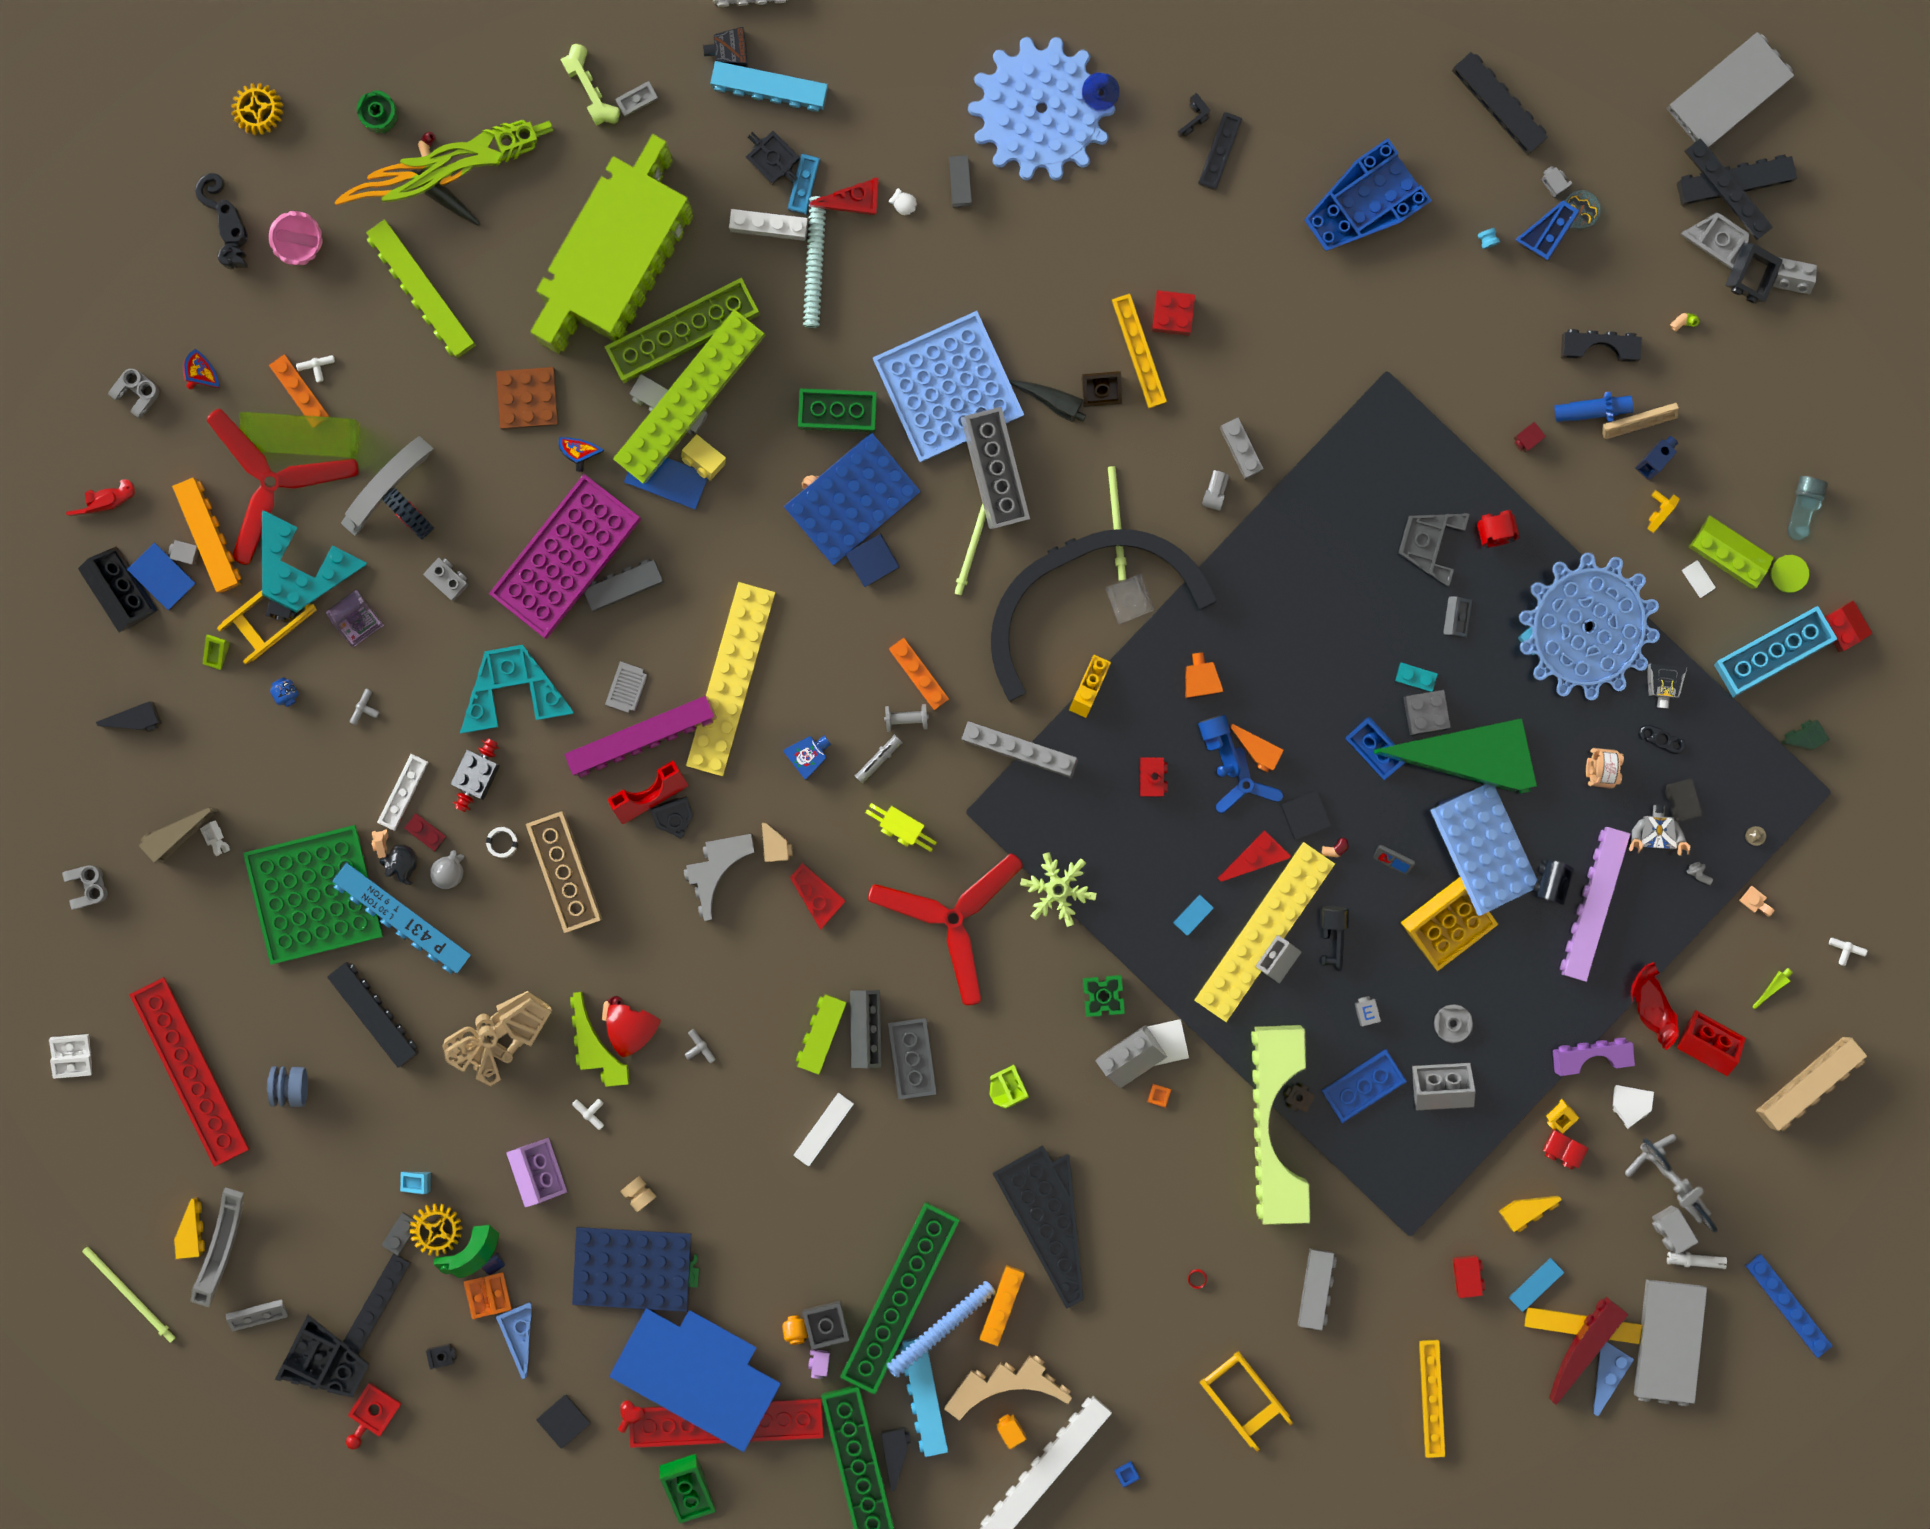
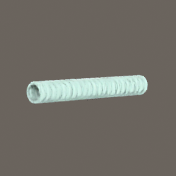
M819 196L811 197L810 201L816 200ZM811 207L809 213H811L809 216L810 221L808 222L810 225L808 231L810 233H808L809 239L807 240L809 243L807 249L809 251H807L808 257H806L808 269H806L807 275H805V278H807L805 284L807 286L805 287L806 293H804V296H806L804 302L806 304L803 311L805 314L803 326L817 328L820 326L818 323L820 317L818 315L821 313L819 311L821 309L819 297L822 295L820 293L822 291L820 279H822L821 273H823V270H821L823 264L821 262L824 252H822L824 246L822 244H824L823 238L825 237L823 234L825 228L823 226H825L824 220H826L824 214H826V211L822 208Z

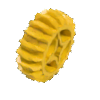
M251 83V89L244 86L245 92L242 93L239 90L237 93L240 97L233 98L237 104L233 103L231 107L237 110L232 111L231 114L237 116L234 122L239 123L238 127L240 129L245 128L246 133L252 130V134L256 135L259 130V133L264 135V129L271 132L270 126L272 125L274 128H277L274 122H281V118L278 115L283 114V111L279 109L283 107V103L278 102L281 97L276 95L274 89L270 91L268 85L263 88V85L259 83L256 88L254 83ZM258 95L268 97L271 103H261ZM251 98V103L248 106H244L246 101ZM257 104H258V106L260 107V108L258 109V114L254 111V110H256V108H257V107H256ZM268 112H271L269 117L264 121V115ZM244 115L254 116L257 123L246 121Z
M433 1203L432 1210L429 1209L428 1205L425 1206V1213L422 1209L418 1210L421 1216L414 1215L413 1218L417 1222L410 1223L412 1227L416 1228L409 1231L410 1234H416L411 1237L412 1241L418 1240L415 1244L416 1248L423 1245L421 1248L422 1253L428 1248V1255H431L432 1250H435L436 1256H439V1250L442 1249L443 1254H446L445 1248L447 1246L450 1250H453L451 1243H459L455 1237L459 1238L462 1235L456 1231L462 1230V1226L456 1225L461 1222L460 1218L453 1219L457 1215L456 1212L449 1214L451 1207H447L444 1211V1204H441L440 1208L437 1209L436 1203ZM431 1215H441L435 1222L425 1220ZM446 1219L452 1224L451 1235L443 1229ZM421 1224L429 1230L425 1241L420 1235ZM438 1225L440 1232H435L432 1235V1227L436 1228ZM438 1237L446 1239V1241L441 1244H430L434 1241L435 1238Z

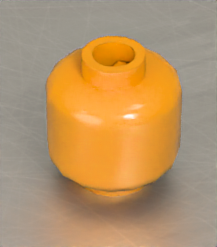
M798 1315L790 1316L788 1321L783 1323L782 1329L786 1342H790V1345L805 1343L808 1333L804 1319H799Z

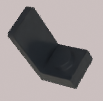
M1197 93L1190 97L1189 106L1199 115L1178 131L1177 135L1179 137L1182 135L1188 136L1194 131L1193 127L1196 124L1202 125L1209 119L1208 115L1211 110Z

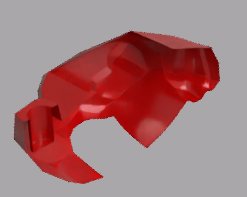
M1653 962L1645 965L1638 973L1631 988V999L1633 1002V997L1635 996L1641 1021L1646 1027L1657 1033L1658 1042L1662 1044V1048L1667 1050L1679 1037L1677 1014L1671 1009L1659 984L1660 981L1655 977L1659 974V971Z

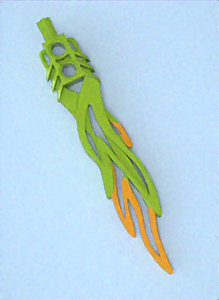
M524 120L511 124L502 123L500 124L501 127H491L492 131L488 129L483 130L481 134L469 142L450 143L437 148L431 154L424 157L401 159L400 164L384 167L367 176L368 180L386 177L395 178L381 182L360 184L342 194L335 201V205L368 197H382V202L408 199L428 191L439 182L441 186L453 182L465 175L473 167L498 166L504 160H506L505 163L509 162L512 157H514V160L518 159L520 154L535 148L537 137L553 132L550 121L533 127L530 121L526 123ZM522 132H527L530 137L522 139L519 135ZM493 139L495 140L499 152L491 148H488ZM503 139H510L512 143L509 146H505L501 141ZM450 151H454V152H452V153L439 156V155H441V154H444V153H447V152H450ZM465 154L475 155L463 158L461 160H458L454 163L445 166L447 163L451 161L452 157ZM403 169H427L420 175L414 172H387ZM406 180H411L406 184L397 187L393 190L368 191L352 195L359 190L367 188L387 187L401 183Z

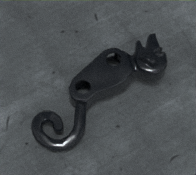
M216 173L204 175L197 182L195 193L203 205L216 210L218 213L219 235L225 243L218 253V261L223 267L231 270L234 267L247 268L248 264L242 258L247 255L239 248L248 240V233L238 210L228 200H221L217 203L204 196L203 189L211 181H216V185L208 186L207 191L210 194H217L224 187V181L220 175Z

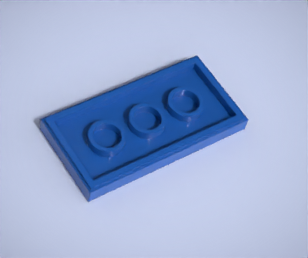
M666 458L646 484L641 483L629 472L624 483L696 510L708 479L701 477L695 468Z
M1385 1049L1321 1091L1341 1123H1344L1407 1081Z

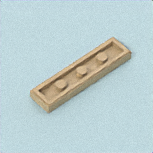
M1673 403L1603 424L1604 439H1609L1677 419L1679 407L1677 403Z

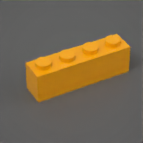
M1009 1265L1005 1266L983 1326L980 1340L995 1346L999 1345L1024 1277V1271Z

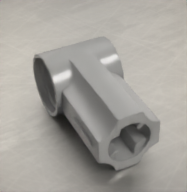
M1213 470L1202 506L1217 511L1221 510L1225 497L1224 491L1229 479L1228 474Z

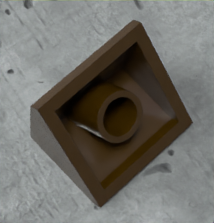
M1121 371L1082 374L1084 407L1122 404Z

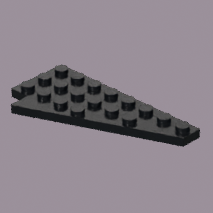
M1042 1145L994 1171L992 1174L1067 1309L1083 1300L1070 1157L1067 1153L1052 1162Z

